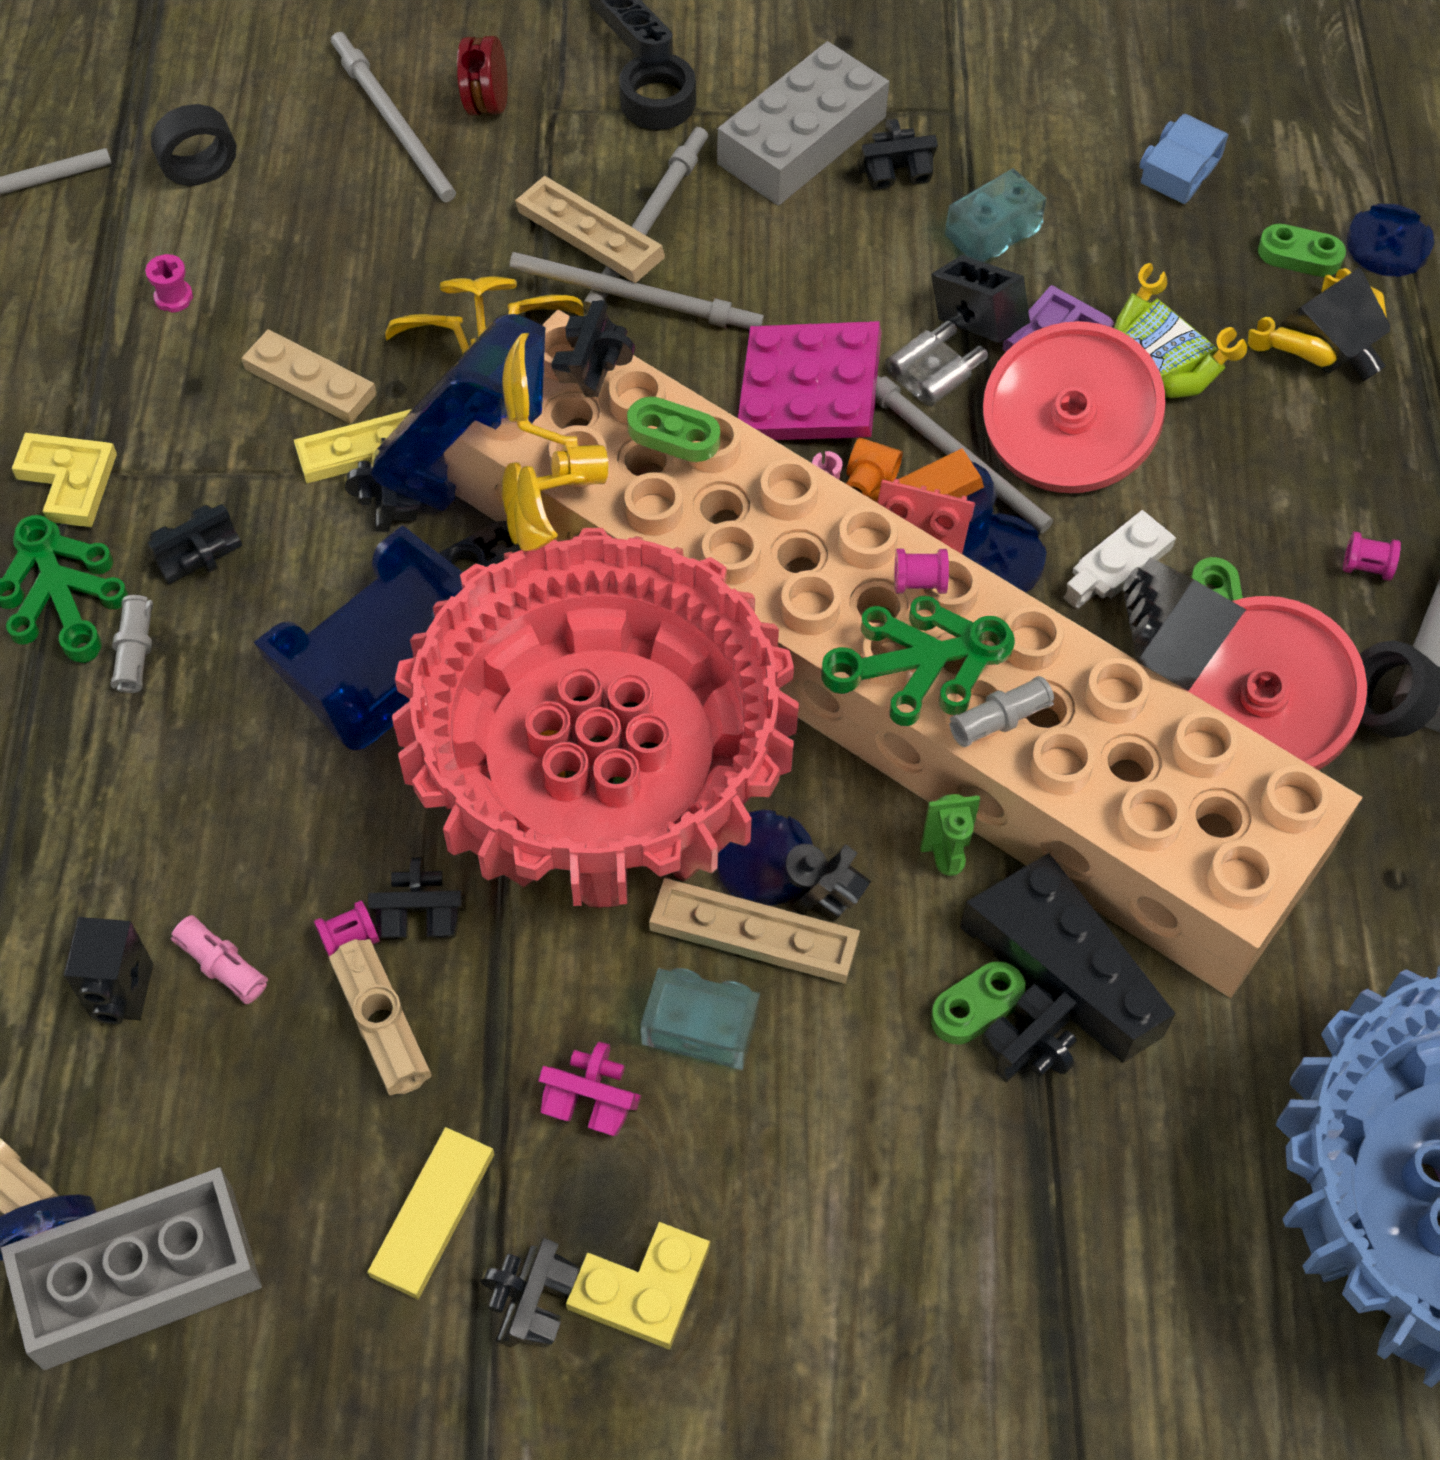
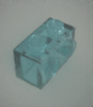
M1012 168L949 205L945 235L970 258L984 262L991 257H998L1009 246L1024 237L1030 238L1038 232L1043 224V214L1047 198Z
M658 968L641 1022L642 1045L743 1070L759 1014L760 993L752 992L748 986L735 981H724L720 984L704 980L697 973L688 969L675 968L672 971Z

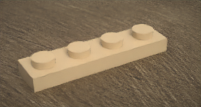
M546 176L542 177L515 200L520 214L634 283L639 281L665 258L661 244Z
M667 878L663 880L649 921L650 931L846 984L860 935V930Z

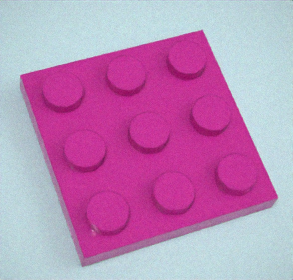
M880 322L750 326L738 419L773 440L871 437L882 334Z

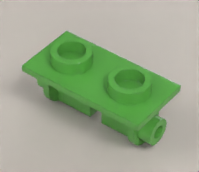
M951 794L928 804L920 850L921 852L933 851L936 867L945 875H957L965 867L964 846L970 845L980 803L979 795L963 797L959 794Z

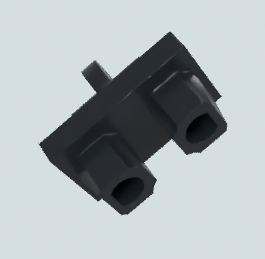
M892 118L886 120L885 132L872 134L873 143L862 145L861 159L857 161L859 174L866 173L872 190L887 189L893 186L896 180L894 169L907 168L909 183L914 185L928 183L933 176V157L938 147L936 134L915 137L913 128L901 130L898 120Z
M605 300L592 301L588 314L585 316L569 317L565 327L566 338L574 350L556 352L551 364L560 383H578L585 397H598L607 372L614 370L615 365L622 366L630 363L636 350L634 343L626 336L628 333L627 329L623 326H617L608 318L606 312L608 305Z
M381 438L380 457L375 460L374 469L371 468L369 461H360L357 464L358 468L352 469L345 475L344 482L345 490L348 494L358 497V503L361 505L371 504L372 497H375V531L389 532L392 520L416 521L420 508V492L396 489V483L416 485L419 456L395 452V439Z
M223 504L214 508L204 505L193 511L189 521L174 529L164 526L150 534L151 541L147 542L168 584L201 567H204L208 573L217 570L216 559L243 546L233 527L229 512Z
M800 844L791 849L783 861L784 874L792 885L800 889H807L794 901L791 907L801 915H804L814 907L833 922L841 916L846 908H852L871 883L868 878L850 865L857 852L845 844L827 860L823 852L811 844Z
M423 857L411 858L410 872L391 873L392 887H410V892L368 893V909L376 913V925L379 938L381 939L408 938V912L427 911L428 938H454L457 934L459 911L466 910V895H462V891H425V886H443V871H425Z
M1036 984L1029 988L1016 1003L1015 1010L1031 1025L1021 1033L1002 1016L984 1033L983 1044L999 1061L995 1073L1007 1083L1038 1054L1039 1057L1030 1065L1036 1075L1042 1076L1049 1068L1059 1074H1066L1074 1066L1073 1057L1068 1050L1077 1040L1067 1030L1057 1039L1054 1036L1069 1023L1071 1018L1068 1013L1076 1006L1077 1002L1066 992L1056 999Z
M542 1238L539 1246H530L519 1277L516 1276L521 1258L512 1254H506L500 1270L485 1268L479 1282L492 1290L487 1305L488 1309L502 1313L508 1296L511 1297L495 1342L510 1348L520 1342L545 1348L553 1344L561 1323V1316L537 1307L542 1290L565 1298L572 1290L579 1271L578 1266L564 1257L555 1254L558 1243Z

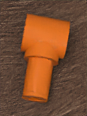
M859 437L849 458L846 475L850 478L845 484L869 498L873 491L881 487L882 480L894 482L900 469L903 452Z

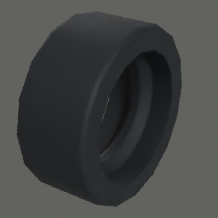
M672 55L669 60L659 63H648L635 57L623 67L619 76L621 110L628 120L639 127L659 130L670 129L680 125L692 115L696 106L695 72L687 61L677 55ZM650 83L670 84L680 90L676 95L666 99H651L635 92L640 87Z
M191 104L171 110L157 121L151 133V147L165 177L176 184L196 186L216 180L230 169L236 158L237 144L223 115L211 106ZM203 134L216 136L211 145L195 155L178 156L172 154L175 147L183 140L192 136Z
M1395 640L1379 642L1362 651L1360 656L1367 679V697L1360 725L1375 734L1387 738L1405 737L1423 728L1435 715L1440 704V671L1438 666L1410 644ZM1400 665H1409L1413 670V683L1406 699L1390 712L1376 714L1372 708V694L1378 681L1391 669Z

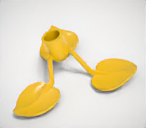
M491 276L480 277L474 281L467 278L451 279L440 282V290L442 292L474 293L478 338L471 339V348H469L460 325L463 323V318L455 316L415 314L399 317L389 322L385 336L387 341L394 335L407 329L431 324L452 329L461 347L463 361H468L470 385H481L503 363V359H506L515 318L518 314L529 310L550 309L584 316V308L580 299L569 295H547L509 303V312L501 345L498 346L497 338H487L482 293L485 291L514 289L517 287V281L510 278Z
M522 333L509 350L503 369V394L508 419L510 422H517L518 428L524 432L563 445L561 451H554L552 455V475L536 478L532 466H525L521 469L519 462L509 463L503 473L502 500L513 544H518L523 551H536L549 544L558 536L545 514L540 491L562 485L605 484L608 477V456L603 445L578 446L577 436H564L529 422V393L525 370V342L529 333Z

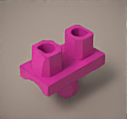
M601 1041L596 1044L592 1055L578 1050H574L570 1065L587 1070L585 1077L553 1067L543 1066L538 1080L539 1082L546 1083L542 1098V1114L571 1121L578 1096L581 1094L596 1099L588 1128L612 1136L618 1135L627 1118L628 1111H637L641 1095L601 1083L603 1075L621 1080L625 1065L608 1060L610 1044Z

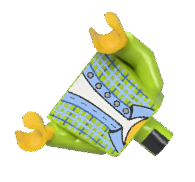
M1148 263L1138 273V279L1141 284L1140 290L1137 294H1131L1117 317L1114 329L1133 338L1149 353L1161 374L1165 399L1168 397L1196 396L1202 393L1225 369L1224 363L1227 360L1237 361L1245 356L1247 344L1244 339H1241L1234 347L1227 348V345L1237 336L1235 329L1228 327L1218 334L1216 339L1217 348L1158 298L1152 303L1148 300L1151 295H1157L1166 289L1167 276L1163 271L1156 283H1146L1147 278L1153 271L1152 264Z

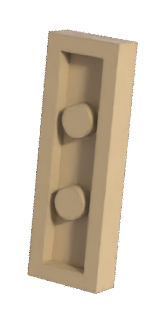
M269 329L241 358L245 370L349 424L357 418L377 395L373 382Z

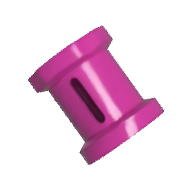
M170 254L159 255L151 259L146 266L145 272L148 281L156 289L153 294L156 306L160 310L171 313L187 308L193 299L191 286L184 281L186 270L183 261L179 257Z
M1353 531L1347 544L1343 571L1351 573L1355 569L1381 575L1385 581H1391L1399 561L1401 542L1394 539L1390 543L1362 538L1360 532Z
M896 548L894 564L896 594H904L906 589H936L938 594L947 593L949 581L947 549H939L936 554H906L904 548Z
M362 900L354 903V909L327 921L322 918L314 920L328 956L334 954L339 946L354 939H370L372 944L379 942L375 927Z

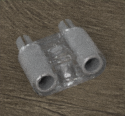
M946 321L933 332H922L885 361V366L890 375L927 406L935 405L971 378V370L987 359L988 356L987 351L982 346L976 347L963 358L947 346L944 342L957 331L955 324H952L951 321Z

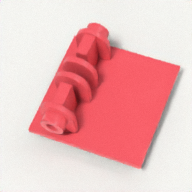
M894 479V482L882 480L878 504L957 552L963 553L969 522H971L975 508L974 502L967 501V496L957 498L940 494L939 489H935L934 492L927 491V486L923 485L919 489L901 484L898 479Z

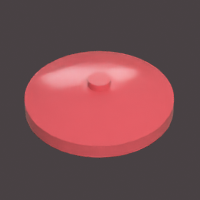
M1075 321L1053 324L1036 330L1020 339L997 362L988 379L984 393L983 415L989 442L1000 461L1023 481L1035 487L1059 493L1095 491L1127 477L1146 460L1154 449L1162 432L1165 418L1163 380L1159 369L1149 353L1125 333L1112 327L1092 322Z
M1255 596L1232 601L1245 608L1246 611L1188 692L1315 769H1322L1339 756L1348 746L1363 716L1367 697V679L1365 668L1356 646L1346 632L1330 617L1299 601L1274 596Z

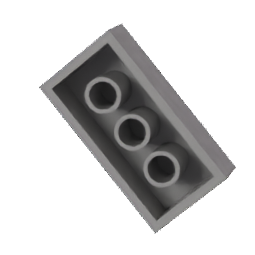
M827 41L718 128L717 164L779 206L886 118L889 80Z
M221 1167L1 1247L26 1354L43 1370L50 1369L262 1288L233 1188Z

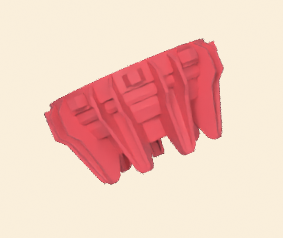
M583 528L579 536H575L573 539L559 542L553 540L536 551L520 550L515 553L511 551L504 553V561L496 565L493 563L485 567L474 564L460 574L462 590L455 597L451 596L449 600L438 601L433 606L435 618L428 630L424 633L414 634L410 639L413 658L399 661L395 676L397 691L410 698V701L392 715L398 745L404 747L398 753L404 782L414 787V791L424 808L445 806L447 809H451L443 827L448 852L452 855H457L470 850L478 855L482 877L487 880L505 875L525 887L533 880L538 881L550 869L570 870L573 906H582V902L589 907L597 908L627 904V869L647 866L659 877L673 873L683 882L699 869L713 873L717 869L718 853L730 842L746 846L751 842L752 818L743 804L751 797H770L779 782V776L791 772L794 741L788 737L797 732L799 702L779 690L782 686L793 680L794 665L790 650L778 647L779 629L774 623L760 622L755 614V597L753 594L737 591L735 588L731 589L726 584L727 567L712 557L701 561L694 558L689 559L684 557L683 548L675 547L672 549L654 542L645 541L639 536L629 537L628 540L617 539L607 535L603 528ZM579 696L589 697L586 701L572 700ZM636 702L639 704L638 706L632 708L622 706L624 703ZM546 730L558 731L557 734L552 736L539 735ZM596 736L608 738L604 742L590 741L591 738ZM645 742H653L658 744L657 747L649 749L640 747L639 745ZM563 771H573L576 773L569 778L556 776ZM613 777L627 779V781L621 784L607 782V780Z

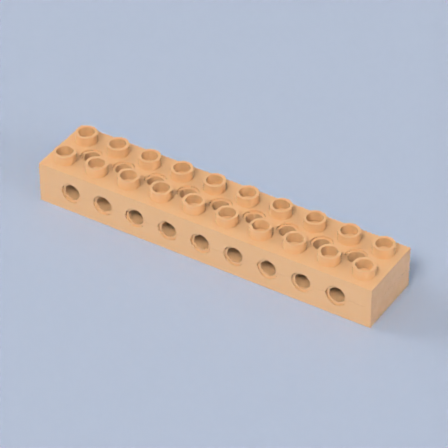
M557 310L526 340L525 370L529 393V422L564 436H577L578 446L603 445L608 456V477L605 484L562 485L540 491L545 514L554 531L558 534L554 540L559 542L573 539V537L579 536L583 528H603L607 535L612 536V538L628 540L629 537L639 536L645 541L654 542L672 549L675 547L683 548L684 557L689 559L694 558L701 561L712 557L726 566V584L731 589L735 588L737 591L753 594L755 597V614L760 622L774 623L779 629L778 647L790 650L794 665L793 680L782 686L779 690L799 702V719L927 802L936 801L943 796L959 794L963 797L979 795L980 803L973 832L1026 866L1050 853L1095 911L1227 997H1233L1332 853L1362 800V796L1172 681L1138 663L1136 659L633 355L632 361L627 365H615L614 370L607 372L598 397H585L578 383H560L551 366L555 353L574 350L566 338L565 331L570 316L562 311ZM505 362L439 425L450 492L496 522L507 521L502 500V478L507 465L512 462H519L521 469L525 466H532L536 478L552 475V455L554 451H561L563 445L524 432L518 428L517 422L509 421L502 383ZM644 397H658L707 413L714 417L720 426L719 450L712 458L706 461L690 462L639 445L632 440L628 433L627 413L630 406L635 401ZM648 426V428H651V429H656V428H658V427H655V426ZM896 548H904L906 554H936L939 549H947L949 558L947 593L938 594L936 589H906L904 594H896L894 585ZM920 596H930L936 599L941 607L972 622L983 616L999 617L1009 625L1014 634L1015 644L1011 656L1003 663L987 665L971 690V699L967 711L985 703L988 695L998 690L1006 693L1037 676L1043 677L1049 683L1054 694V700L1052 701L1054 705L1019 720L1017 727L1010 731L1002 732L998 730L972 742L967 747H962L954 739L950 730V717L954 715H949L942 711L939 706V695L942 685L947 681L955 679L966 658L946 662L921 701L922 707L919 720L911 726H900L894 723L890 718L889 710L892 697L897 692L903 691L916 669L861 680L860 685L855 690L845 694H838L828 689L821 679L822 661L826 653L838 647L850 648L857 652L861 658L906 649V647L888 638L881 641H872L864 637L861 632L862 614L869 607L881 606L887 609L892 617L912 626L909 621L912 601ZM928 610L917 611V613L923 617H929L933 615ZM871 620L868 622L873 627H882L885 625L883 622L879 620ZM937 626L931 630L922 631L940 641L957 638ZM991 641L981 642L987 646H996ZM837 672L834 674V676L839 678L850 677L848 674L844 672ZM951 693L947 695V698L954 702L963 700L959 694ZM907 704L897 706L904 713L914 710L913 707Z

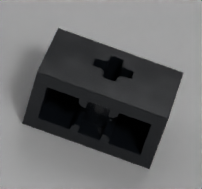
M960 255L931 274L938 319L941 321H951L952 324L954 323L960 329L968 330L997 342L1010 338L1013 333L1030 323L1023 275L965 255Z
M78 917L64 977L88 1015L94 1020L105 1024H120L123 1022V1019L141 1021L154 963L131 921Z

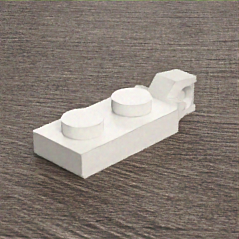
M1141 510L1079 561L1072 572L1076 576L1067 583L1066 586L1068 588L1063 599L1076 610L1096 594L1101 598L1109 597L1112 599L1123 589L1128 576L1136 567L1142 569L1150 557L1158 561L1172 549L1176 537L1145 511Z

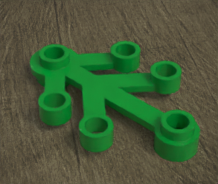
M31 515L25 517L17 524L13 536V543L18 552L3 578L0 579V607L13 609L22 603L18 612L7 620L6 629L11 639L17 644L25 645L33 642L39 634L36 620L51 596L64 626L59 633V643L65 655L75 662H90L96 658L101 649V638L96 627L91 622L82 620L69 589L99 597L101 604L105 608L112 610L122 607V599L128 596V592L121 579L116 577L105 579L60 566L54 554L81 560L90 573L100 575L108 572L113 566L110 550L103 543L88 544L61 536L58 526L44 516ZM96 556H104L99 561H91ZM37 562L41 572L24 600L21 583L34 563ZM7 590H15L9 596H2ZM112 590H119L114 596H106ZM29 625L26 630L16 632L20 626ZM82 643H88L83 647L77 648Z
M920 596L912 601L909 612V621L912 626L892 617L891 613L884 607L872 606L867 608L862 614L861 632L864 637L872 641H881L888 638L906 647V649L861 658L857 652L850 648H834L826 653L823 658L821 679L824 685L834 693L845 694L855 690L860 685L861 680L916 669L903 691L897 692L892 697L889 710L890 718L894 723L900 726H911L919 720L922 707L921 701L946 662L966 658L955 679L944 683L939 695V706L942 711L949 715H959L967 711L971 699V690L987 665L1003 663L1011 656L1015 638L1009 625L999 617L983 616L972 622L941 607L939 602L930 596ZM928 610L933 615L929 617L920 616L917 613V611ZM871 620H879L883 622L885 625L882 627H873L868 622ZM937 626L957 638L940 641L922 631H928ZM991 641L996 646H987L981 642ZM837 672H844L848 674L850 677L839 678L834 676V674ZM951 693L959 694L963 700L954 702L949 700L947 695ZM907 704L913 707L914 710L904 713L897 706Z

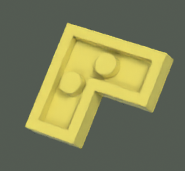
M25 433L12 466V471L17 480L52 484L43 508V513L47 519L54 523L92 527L117 453L113 443Z
M659 1222L639 1272L587 1253L566 1302L567 1310L670 1350L710 1249V1241Z

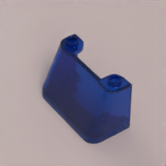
M517 314L504 315L494 320L426 392L375 450L371 465V474L374 480L382 486L444 511L455 500L456 485L448 480V464H445L444 452L474 421H478L496 430L501 425V419L508 417L503 394V369L509 350L522 333H529L525 342L529 422L532 424L542 414L546 327Z
M403 525L381 541L375 549L372 565L378 579L306 635L305 631L296 623L290 621L281 622L254 641L262 658L327 729L350 750L364 749L393 726L392 715L410 701V698L397 691L395 682L399 661L413 658L410 639L414 634L424 633L428 630L435 618L433 606L436 602L449 600L451 596L455 597L462 590L460 574L463 572Z

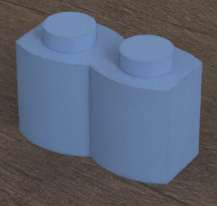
M1187 114L1180 116L1175 123L1172 121L1168 122L1160 136L1159 143L1156 147L1150 145L1140 161L1139 168L1144 170L1140 183L1183 204L1187 203L1197 191L1202 181L1209 176L1220 161L1229 134Z

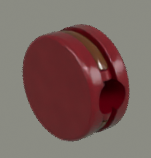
M484 36L483 38L464 37L459 43L457 51V80L461 102L468 115H481L482 113H489L491 115L502 114L505 110L508 95L507 66L504 50L497 36Z

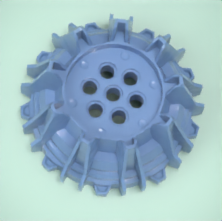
M1440 965L1434 979L1423 978L1406 969L1398 974L1386 991L1385 998L1366 989L1360 992L1348 1011L1340 1010L1321 1034L1332 1056L1303 1058L1293 1073L1289 1084L1305 1100L1291 1099L1276 1123V1126L1290 1139L1285 1146L1287 1169L1304 1177L1307 1183H1311L1313 1194L1295 1202L1282 1219L1285 1227L1301 1228L1312 1254L1302 1265L1305 1273L1320 1274L1323 1282L1336 1280L1348 1275L1342 1295L1358 1313L1374 1310L1381 1311L1383 1309L1391 1316L1378 1342L1377 1355L1386 1359L1393 1353L1405 1361L1425 1369L1423 1383L1431 1388L1440 1381V1227L1437 1222V1218H1440V1182L1429 1178L1424 1173L1421 1164L1432 1166L1440 1174Z

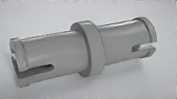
M128 595L122 599L119 632L114 635L112 647L116 651L111 687H117V691L124 693H136L142 690L145 656L151 652L152 640L148 633L153 601H147L148 598L141 595Z
M1037 676L1006 693L998 690L988 695L985 703L950 717L951 723H949L951 733L960 746L967 747L972 742L998 730L1002 732L1010 731L1017 727L1019 720L1044 708L1047 709L1053 706V691L1046 679L1041 676Z

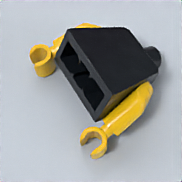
M1360 267L1352 273L1346 268L1337 271L1335 278L1331 275H1325L1321 289L1322 293L1280 323L1282 327L1277 330L1275 329L1274 320L1270 317L1261 318L1258 321L1257 330H1249L1248 345L1253 350L1266 351L1273 346L1276 349L1295 354L1319 366L1327 373L1333 372L1349 360L1362 380L1365 381L1386 367L1372 347L1374 342L1390 332L1384 295L1381 291L1369 285Z

